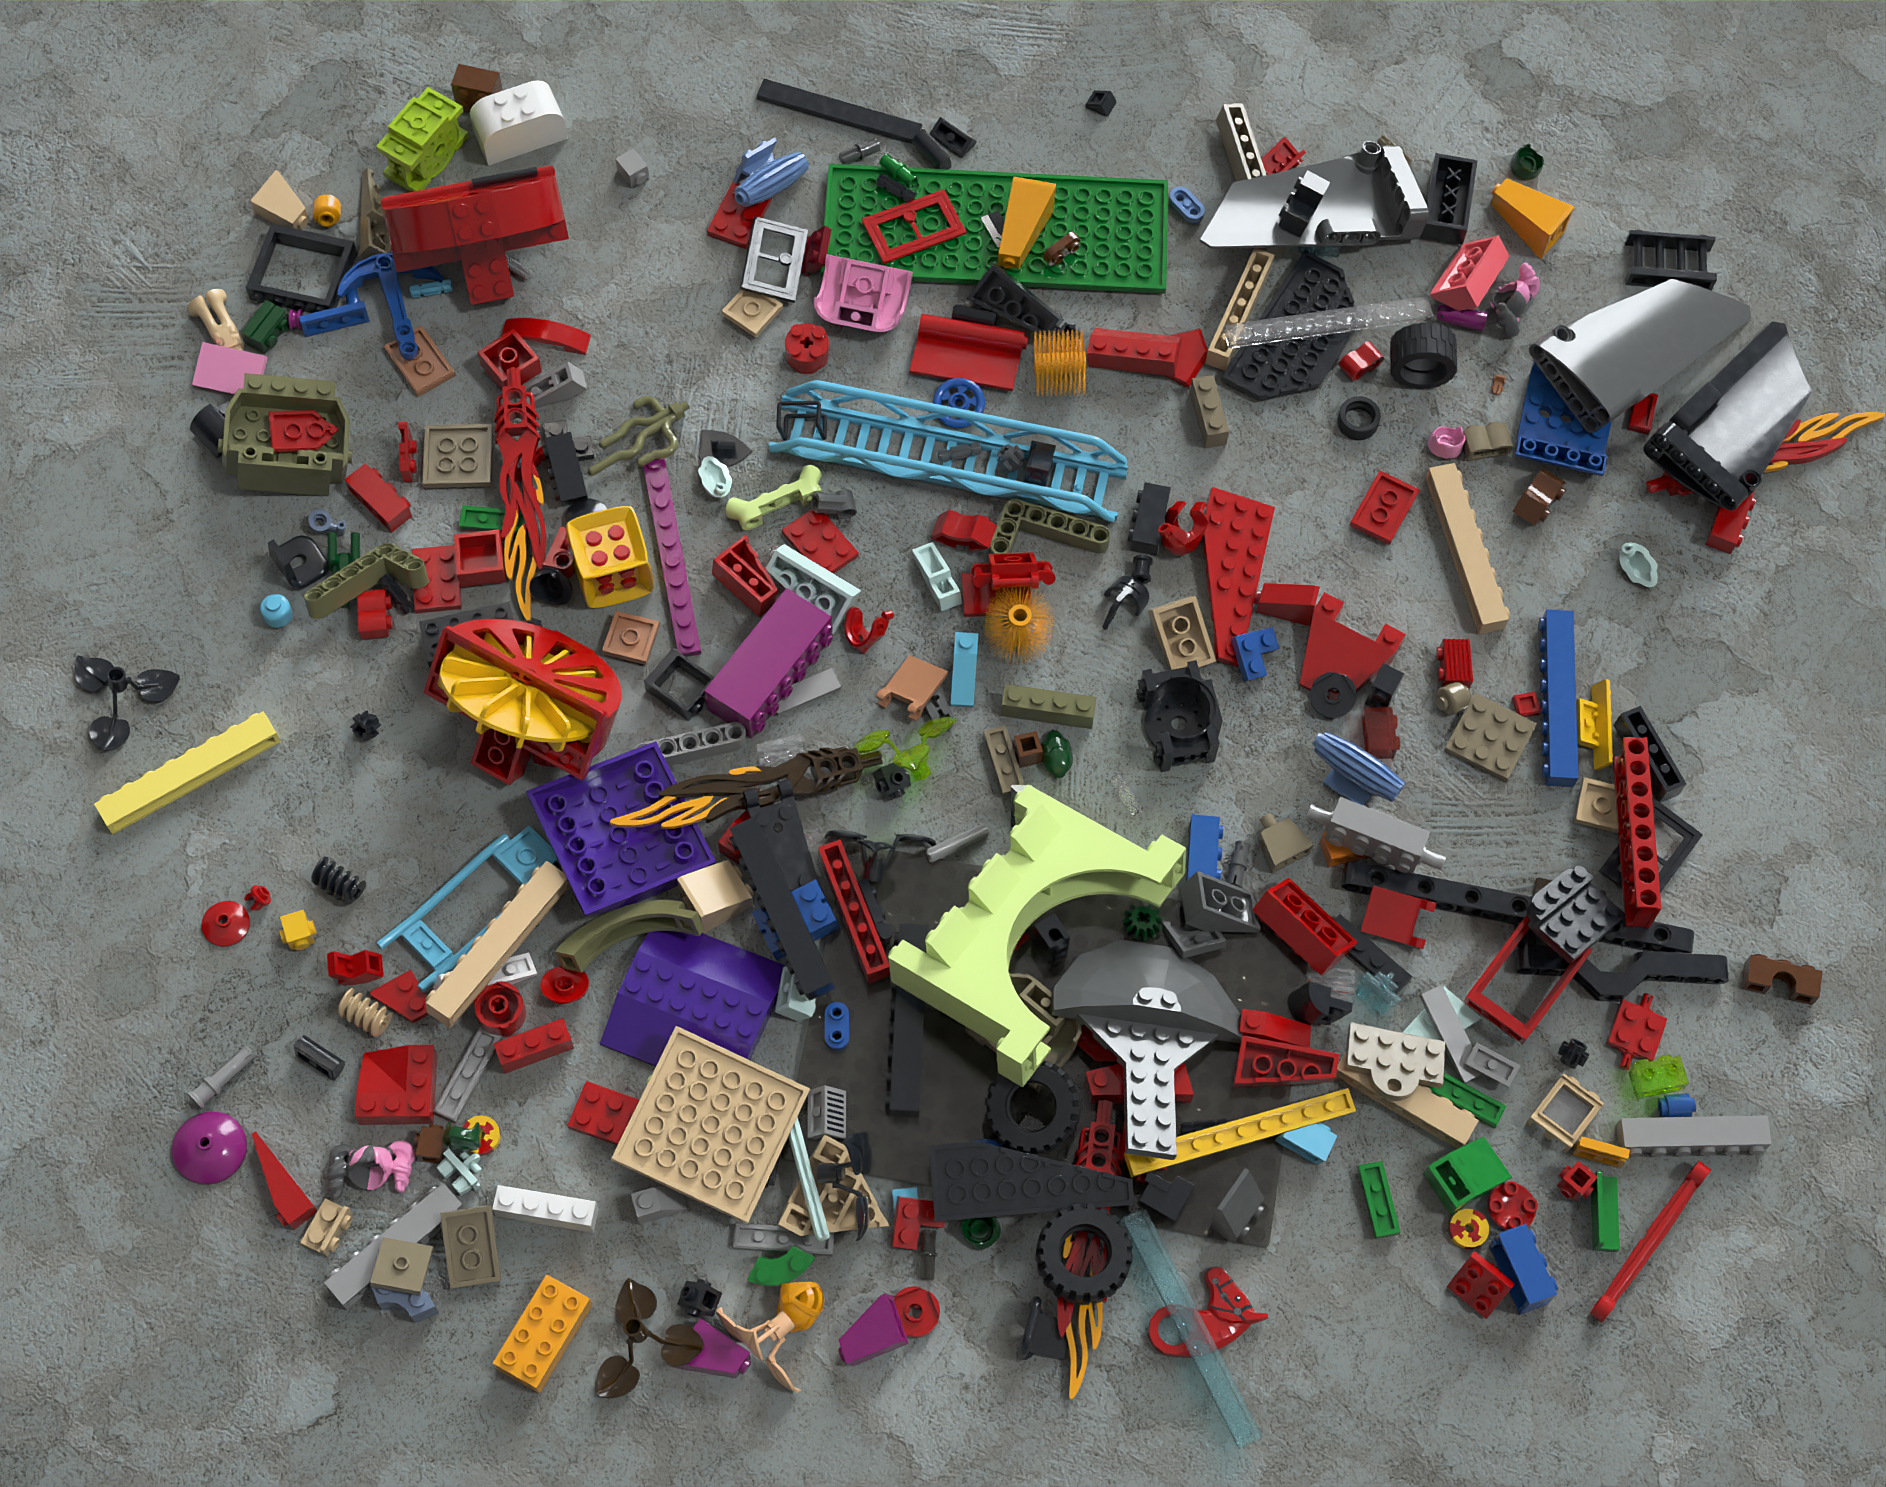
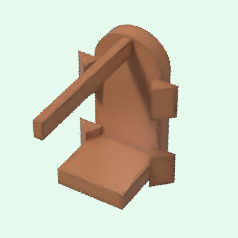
M1497 374L1493 377L1494 385H1491L1494 395H1499L1501 391L1503 392L1504 388L1502 386L1503 383H1506L1505 376Z

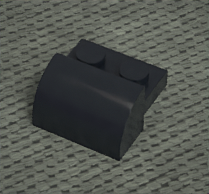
M229 402L214 407L212 404L205 406L196 414L190 425V431L216 458L222 457V453L218 452L219 439L224 438L225 410Z
M1310 981L1289 994V1008L1293 1017L1298 1022L1312 1025L1316 1022L1322 1025H1331L1351 1013L1353 1003L1331 997L1332 987Z

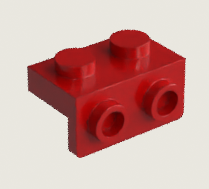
M1284 136L1261 158L1266 175L1287 171L1291 167L1293 169L1302 163L1301 157L1306 151L1303 149L1298 152Z

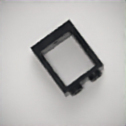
M672 648L644 680L645 690L689 721L693 716H697L701 712L703 704L706 702L704 690L715 677ZM677 667L705 685L687 707L660 689Z

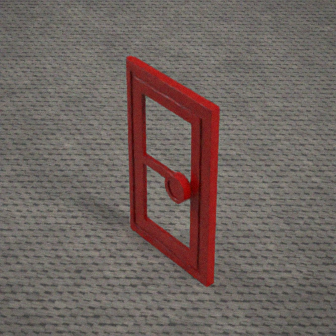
M944 189L862 218V223L883 264L967 234ZM938 203L950 228L922 237L914 222L916 220L915 211ZM903 216L904 220L911 224L918 239L890 249L878 225Z

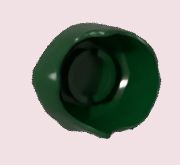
M1530 143L1520 147L1513 155L1510 162L1511 170L1519 179H1535L1542 171L1544 158L1540 153L1532 149Z
M448 1122L442 1142L454 1150H477L481 1146L483 1128L480 1127L479 1122L472 1129L458 1126L451 1127V1123Z
M995 1216L962 1219L960 1224V1230L965 1241L976 1250H984L992 1246L1001 1234V1226Z

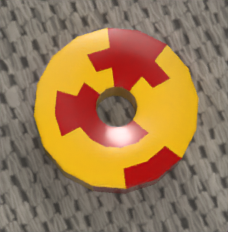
M483 1115L474 1116L467 1120L462 1128L472 1129L479 1122L485 1136L481 1139L479 1149L468 1152L471 1154L477 1153L479 1156L488 1155L500 1143V1129L497 1123L490 1117Z
M1466 1208L1453 1215L1448 1225V1233L1451 1240L1457 1246L1472 1250L1480 1247L1486 1241L1489 1235V1224L1481 1212ZM1465 1226H1471L1473 1232H1467Z

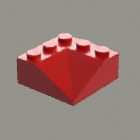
M406 1045L363 1053L355 1106V1118L359 1125L434 1124L438 1056L434 1045Z

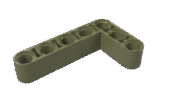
M1011 499L1004 506L991 541L990 554H1000L995 551L997 549L1004 550L1002 553H1012L1020 530L1100 554L1107 551L1109 547L1110 531L1103 525L1018 499ZM1010 512H1017L1019 514L1012 515ZM1032 518H1037V519H1039L1040 521H1033V520H1031V519H1032ZM1053 525H1060L1061 527L1055 528ZM1009 530L1012 533L1006 534L1003 531ZM1075 531H1080V532H1082L1083 534L1078 535V534H1075L1074 532H1075ZM1096 538H1102L1104 541H1097Z
M381 544L308 590L304 594V600L309 616L313 619H320L329 615L380 582V578L387 573H390L394 579L411 588L419 589L425 587L429 583L424 561L394 544Z

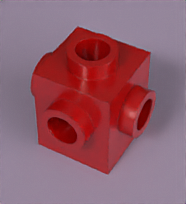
M1577 1161L1572 1168L1567 1165L1558 1175L1562 1180L1557 1184V1187L1560 1188V1192L1564 1197L1577 1202L1581 1196L1586 1199L1595 1189L1591 1184L1596 1180L1597 1176L1587 1166Z

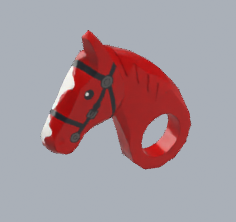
M1215 1266L1211 1267L1204 1275L1205 1285L1209 1290L1207 1310H1194L1175 1305L1160 1308L1150 1319L1148 1337L1153 1348L1164 1356L1195 1358L1213 1353L1229 1345L1244 1333L1251 1324L1268 1319V1314L1255 1312L1247 1296L1235 1284L1228 1273L1222 1267ZM1177 1317L1184 1321L1188 1329L1186 1341L1180 1345H1169L1162 1341L1158 1333V1325L1163 1319Z

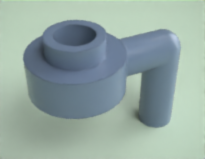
M319 509L309 515L308 526L314 533L322 534L330 531L337 533L338 536L345 534L346 523L344 521H339L337 525L332 523L328 512ZM321 520L324 524L317 526L315 522Z

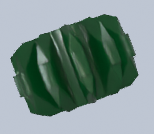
M1142 900L1139 902L1138 907L1132 903L1130 910H1125V919H1123L1122 925L1127 927L1125 930L1126 935L1134 933L1132 939L1135 941L1139 936L1144 943L1147 940V936L1153 940L1156 937V933L1161 932L1162 927L1160 924L1163 923V917L1158 916L1160 914L1159 908L1152 910L1153 905L1149 903L1146 907Z

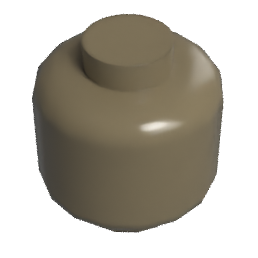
M1459 682L1450 683L1437 691L1436 705L1445 714L1454 715L1469 707L1471 693L1465 685Z

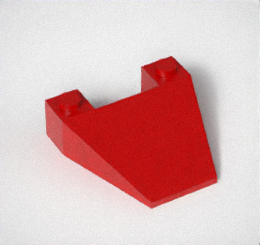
M1324 592L1314 608L1310 621L1299 685L1311 691L1314 681L1320 675L1327 672H1335L1348 676L1354 683L1356 692H1358L1377 676L1383 663L1387 665L1392 663L1406 634L1386 623L1375 641L1337 622L1344 602ZM1332 689L1329 690L1327 698L1334 701L1338 700L1339 692H1333Z

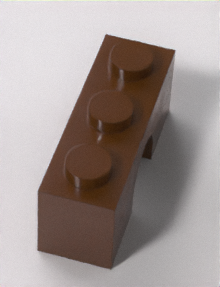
M1762 954L1750 955L1744 963L1741 989L1765 994L1771 988L1772 980L1779 979L1784 981L1789 987L1788 1000L1813 1005L1820 996L1823 971L1816 970L1815 967L1810 965L1799 966L1791 964L1788 960L1768 959L1767 956Z

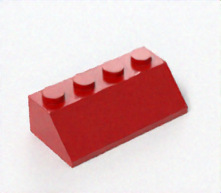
M1095 328L1091 333L1087 351L1088 366L1175 376L1182 337Z
M1290 878L1268 889L1252 909L1262 922L1274 930L1280 939H1283L1297 955L1301 956L1310 965L1312 970L1318 972L1321 976L1331 970L1358 943Z

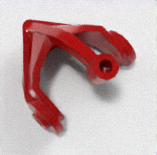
M850 607L846 612L844 631L848 642L862 654H865L874 643L885 635L889 620L894 618L893 611L882 612L881 617L873 621L871 631L868 632L863 626L862 611L857 607Z

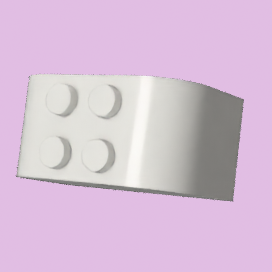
M531 81L486 96L477 101L470 110L474 135L488 166L568 139L564 117L549 85L543 81Z

